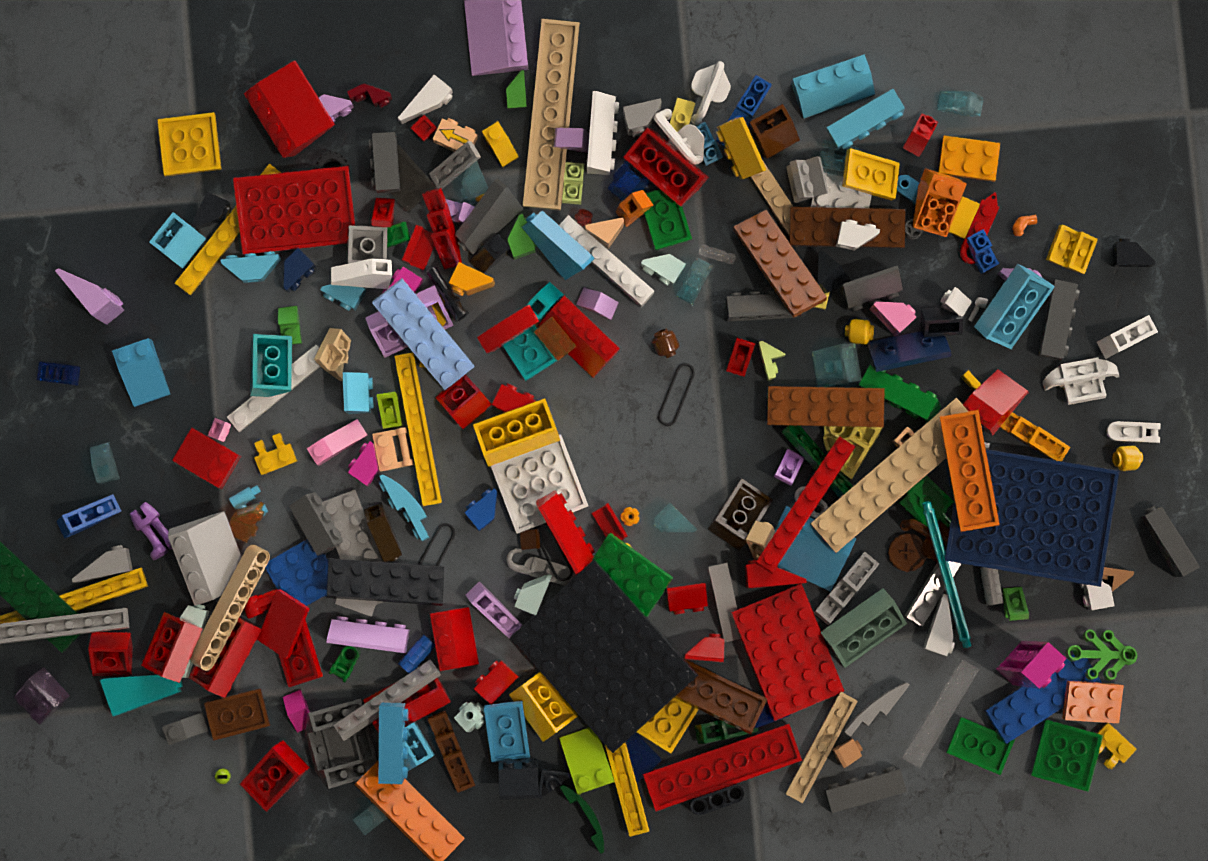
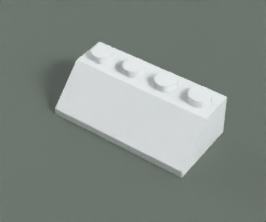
M593 91L587 173L610 175V170H614L615 159L611 158V153L616 150V140H613V132L617 133L618 121H614V114H618L619 102H615L616 96L598 91Z

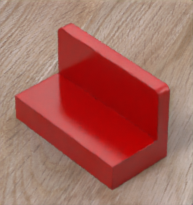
M419 225L415 226L402 258L403 263L425 270L435 246L431 238L432 232L424 230Z
M609 503L592 513L605 537L610 533L620 540L628 537Z

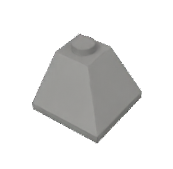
M349 226L346 264L368 259L387 260V227Z

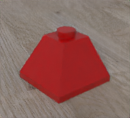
M709 634V637H704L683 655V658L724 662V639L720 638L721 634Z

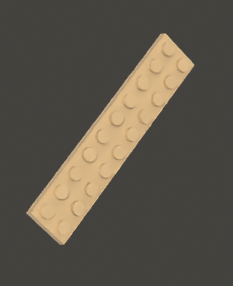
M542 19L523 207L561 211L567 149L554 147L555 128H569L580 22Z
M957 398L810 523L835 553L947 458L939 417L969 412Z

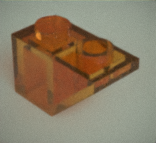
M263 502L240 508L231 517L229 525L235 538L248 542L251 536H256L259 529L256 526L257 522L261 521L265 512L262 511Z

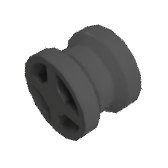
M910 219L905 224V237L911 240L919 238L923 233V230L913 228L914 219Z

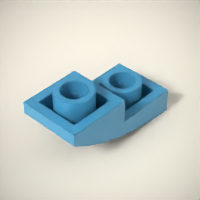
M706 122L697 125L696 127L704 136L703 162L707 166L723 158Z

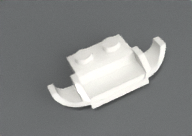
M1099 358L1065 363L1046 376L1043 380V386L1045 391L1055 386L1064 388L1068 405L1106 398L1103 380L1109 376L1117 378L1119 377V372L1115 364Z

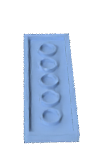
M403 278L372 301V304L444 390L475 367Z

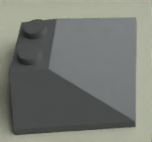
M361 699L307 713L305 736L315 772L327 789L359 780L377 762L368 725L345 741H343L333 726L361 707Z

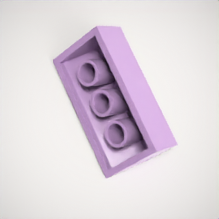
M435 285L416 294L436 319L432 304L438 302L446 318V324L442 326L443 328L447 329L454 326ZM379 311L366 317L369 329L384 358L408 347Z
M337 616V620H331L326 643L407 653L410 630L405 629L406 625L394 624V627H386L387 623L375 621V625L367 624L368 620L363 619L349 622L348 617Z

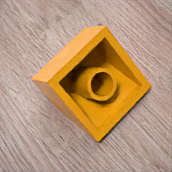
M459 262L449 284L453 290L452 292L455 294L469 296L494 287L495 281L494 278Z

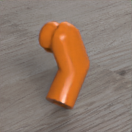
M1037 216L1019 217L1012 227L1013 234L1015 236H1022L1024 234L1023 230L1027 225L1037 224Z

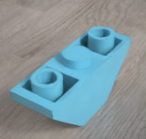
M265 252L264 256H256L254 253L245 254V257L237 258V255L226 256V259H221V264L244 283L261 282L278 265L281 257L278 254L275 255V252Z

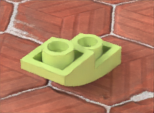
M565 163L562 203L581 205L584 176L583 163Z

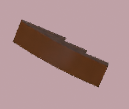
M446 710L428 717L429 724L457 793L475 786Z

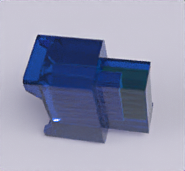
M625 161L613 174L615 180L608 186L607 190L622 202L630 194L640 190L644 191L650 184V181L646 178L641 179L629 169V163Z

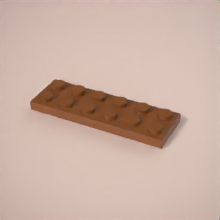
M767 210L734 226V232L793 318L827 300V296Z
M768 386L767 425L884 428L885 389Z

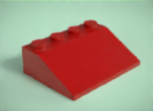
M296 61L289 63L264 78L244 93L283 158L297 155L335 125Z

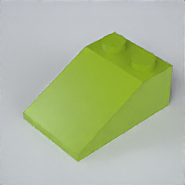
M590 727L559 738L577 794L615 782L602 742Z

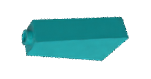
M159 675L105 678L100 680L113 717L182 692L181 687H183L182 681L179 683Z

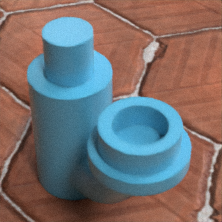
M258 485L253 488L247 487L229 498L233 507L242 513H262L265 516V513L268 512L263 502H258L256 504L257 507L245 505L255 499V495L261 492Z

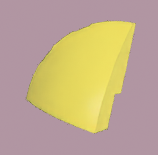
M824 426V444L829 452L840 436L856 446L840 470L850 479H853L883 428Z

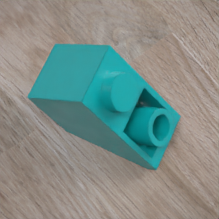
M549 282L527 305L531 306L540 322L564 294Z

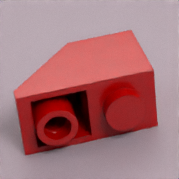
M922 113L903 148L920 157L938 122L931 116Z
M507 383L506 386L501 384L492 407L506 413L534 403L536 400H534L535 396L525 391L521 394L516 391L517 387Z

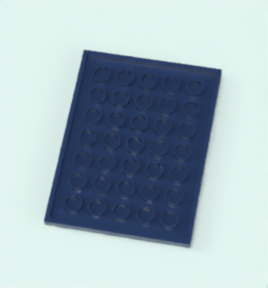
M986 449L1000 525L960 532L954 501L945 561L1101 587L1119 471Z

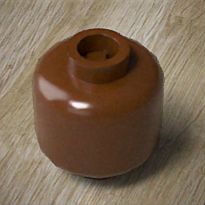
M665 328L653 334L652 345L658 356L670 358L676 354L680 344L674 331Z

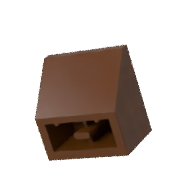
M783 104L749 122L748 127L766 159L800 141L794 123Z

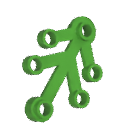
M1091 629L1083 633V639L1086 642H1091L1099 651L1082 650L1079 646L1072 645L1065 652L1066 658L1071 662L1081 658L1100 659L1092 668L1086 670L1085 676L1088 680L1096 679L1099 672L1111 659H1118V661L1112 668L1104 671L1103 676L1108 681L1115 679L1117 673L1124 665H1131L1137 660V651L1131 646H1124L1111 630H1106L1101 634L1102 641L1096 636L1095 631ZM1087 633L1092 635L1091 639L1087 637ZM1106 633L1109 634L1110 639L1105 637ZM1103 642H1110L1117 651H1111ZM1070 651L1074 652L1075 657L1070 655ZM1125 653H1128L1129 659L1125 657ZM1090 671H1093L1094 677L1090 676ZM1108 671L1112 673V678L1108 676Z

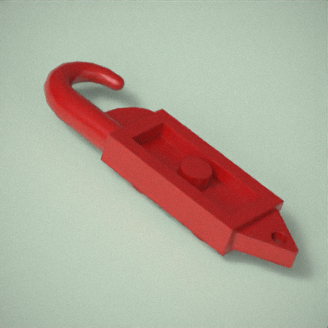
M996 192L985 200H981L960 248V256L968 264H974L975 261L967 256L969 246L966 238L982 229L988 235L999 210Z

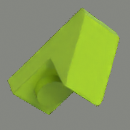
M397 393L377 394L383 429L402 426Z

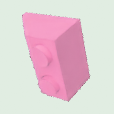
M876 302L870 308L873 314L894 336H897L916 318L914 315L916 312L909 304L906 306L904 303Z

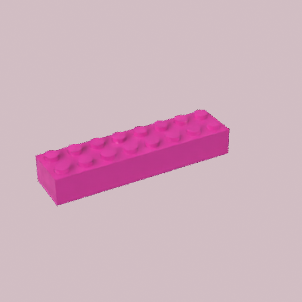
M1021 641L996 670L1012 685L1040 689L1041 687L1045 688L1052 679L1050 677L1054 672L1058 673L1065 666L1063 662L1067 658L1049 642Z

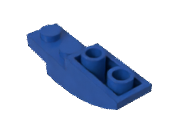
M755 75L728 121L737 117H743L748 126L772 84ZM717 137L716 142L725 147L724 142H720Z

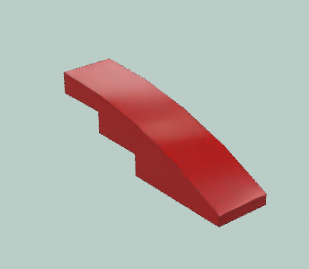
M442 188L424 192L422 196L429 211L427 218L433 230L431 238L444 270L456 267L459 262L462 263L459 245L457 244L458 240L455 236L454 224Z

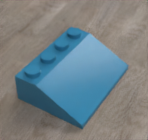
M784 507L774 529L775 532L791 510L790 507ZM809 517L777 567L803 577L807 581L831 592L856 538H853L835 553L811 526L810 523L815 519Z

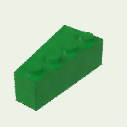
M871 365L859 384L860 388H884V401L888 400V403L898 410L906 409L905 412L915 419L923 418L925 420L924 424L936 416L941 408L938 399H936L937 395L930 391L924 393L919 390L920 387L911 382L907 384L902 381L903 378L896 374L891 376L885 373L886 370L876 372L875 368Z

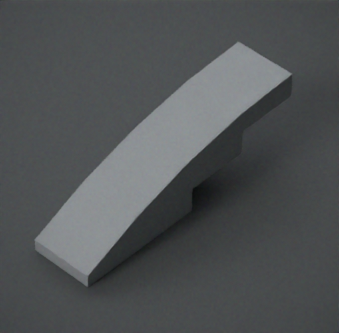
M864 552L814 611V614L829 625L861 588L879 563Z
M728 564L710 566L708 569L724 643L741 639L730 613L737 610Z
M903 682L876 698L854 717L843 732L851 737L862 722L869 726L879 712L887 716L910 684Z

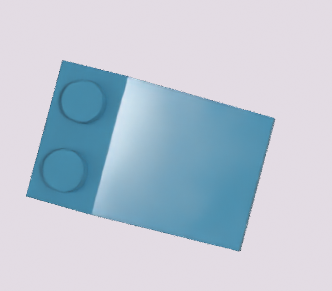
M147 338L112 351L134 407L171 395L151 339Z

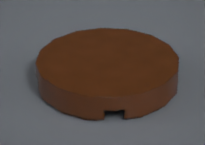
M902 534L893 539L888 551L889 560L893 566L905 572L915 571L920 568L926 561V556L922 552L923 540L914 534Z

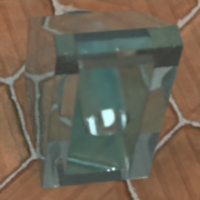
M477 161L466 169L461 181L463 187L460 188L461 194L464 199L468 198L469 203L475 201L476 197L485 194L488 190L487 183Z
M671 503L653 519L656 522L654 526L661 533L663 531L666 533H694L697 530Z

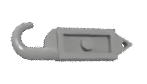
M512 549L506 558L508 567L515 572L536 578L550 574L552 575L550 582L564 586L576 576L573 572L569 580L560 581L554 576L548 561L537 557H530L524 566L514 563L512 560L513 555L521 553L522 549ZM551 562L560 578H567L569 576L570 570L568 566Z

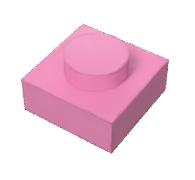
M215 418L208 436L224 442L229 434L231 424Z

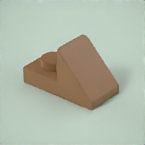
M1104 567L1102 579L1108 580L1109 576V586L1111 591H1114L1134 575V571Z

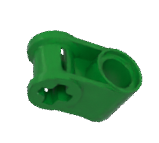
M355 646L345 647L333 663L329 674L338 676L346 683L360 658V649ZM348 649L355 651L356 656L354 659H349L346 656Z

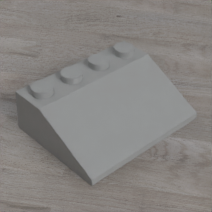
M225 511L169 529L168 538L194 605L196 606L222 596L242 558Z

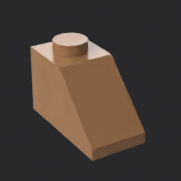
M852 738L832 748V752L842 768L849 766L862 757L860 752L863 749L860 743Z

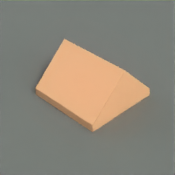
M618 218L585 225V230L604 247L609 249L623 229L624 219Z

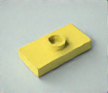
M677 98L670 124L677 132L685 125L690 124L695 107L694 102Z

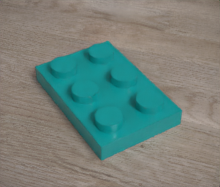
M535 325L502 345L525 381L558 361Z

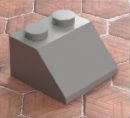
M661 98L623 107V117L628 136H633V138L640 137L647 128H650L654 121V115L661 110Z

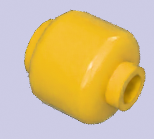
M852 319L850 324L845 327V336H848L849 341L853 344H867L873 339L874 326L871 325L869 320Z
M1121 446L1113 453V464L1120 471L1136 470L1143 461V454L1136 446Z

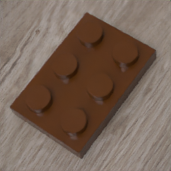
M261 688L204 703L213 741L271 726Z

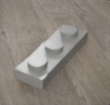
M467 141L430 172L429 175L436 187L443 189L481 156L472 141Z

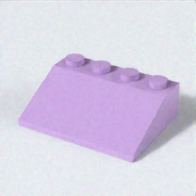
M521 0L464 1L472 76L514 72L522 69L528 70Z
M59 268L55 270L88 312L106 325L124 311L121 307L123 302L117 295L111 293L110 290L102 289Z

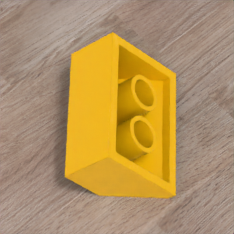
M737 117L717 126V137L720 142H724L726 147L724 153L728 160H732L734 165L732 166V171L735 177L739 176L740 179H745L766 171V167L743 117Z
M541 672L509 694L513 701H523L524 716L542 742L578 717L575 710Z

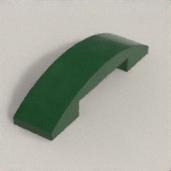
M565 784L561 785L560 788L569 803L571 804L577 800L596 831V833L591 835V839L600 854L604 853L603 833L593 809L575 790Z

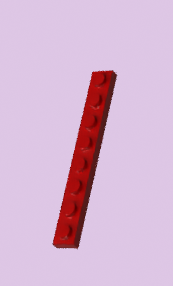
M838 437L756 561L757 565L773 574L856 446L842 437Z

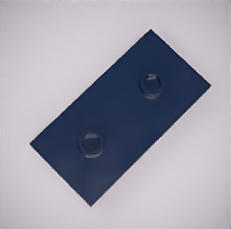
M922 331L867 343L876 372L951 357V350L945 336L924 337Z

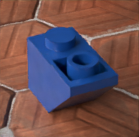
M490 488L481 494V500L477 503L474 500L466 506L467 511L464 513L479 531L495 519L498 494L495 488L492 491Z

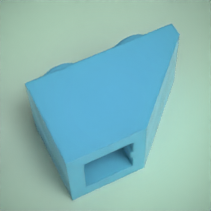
M330 284L321 288L324 298L331 302L334 299L339 301V306L348 311L350 309L356 311L366 293V289L363 287Z

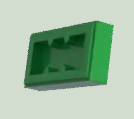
M406 222L387 227V248L410 241Z

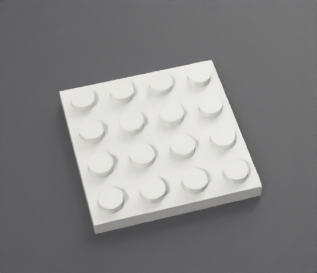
M559 435L561 441L491 466L517 534L546 523L537 507L536 501L555 490L558 494L562 493L567 503L564 505L567 511L572 510V512H576L589 507L561 435Z

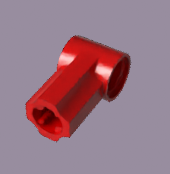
M277 589L259 596L250 597L244 607L247 619L261 615L264 611L269 610Z

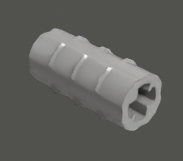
M981 567L986 606L1002 604L1003 593L1001 592L998 570Z

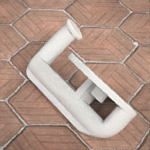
M718 61L715 65L695 73L691 88L695 94L703 98L697 113L691 117V122L694 125L701 124L711 101L721 103L728 96L731 85L723 70L724 63L722 61Z
M670 109L656 113L653 119L669 137L668 143L677 149L690 163L694 165L701 163L704 159V136L695 125L687 124L677 132L667 121L672 117Z

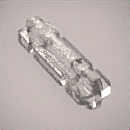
M704 244L699 249L700 255H708L709 258L722 262L724 260L731 265L734 264L736 259L735 254H727L726 251L713 247L709 248V246Z

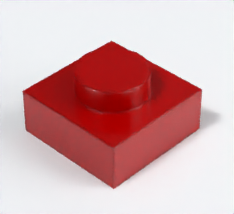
M425 115L410 127L423 142L438 129Z

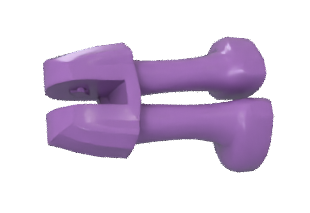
M145 502L140 508L144 515H146V518L143 519L137 510L131 512L130 516L136 530H141L153 546L150 557L153 560H157L168 553V549L160 542L150 525L162 536L169 549L173 548L168 538L169 531L159 520L160 514Z

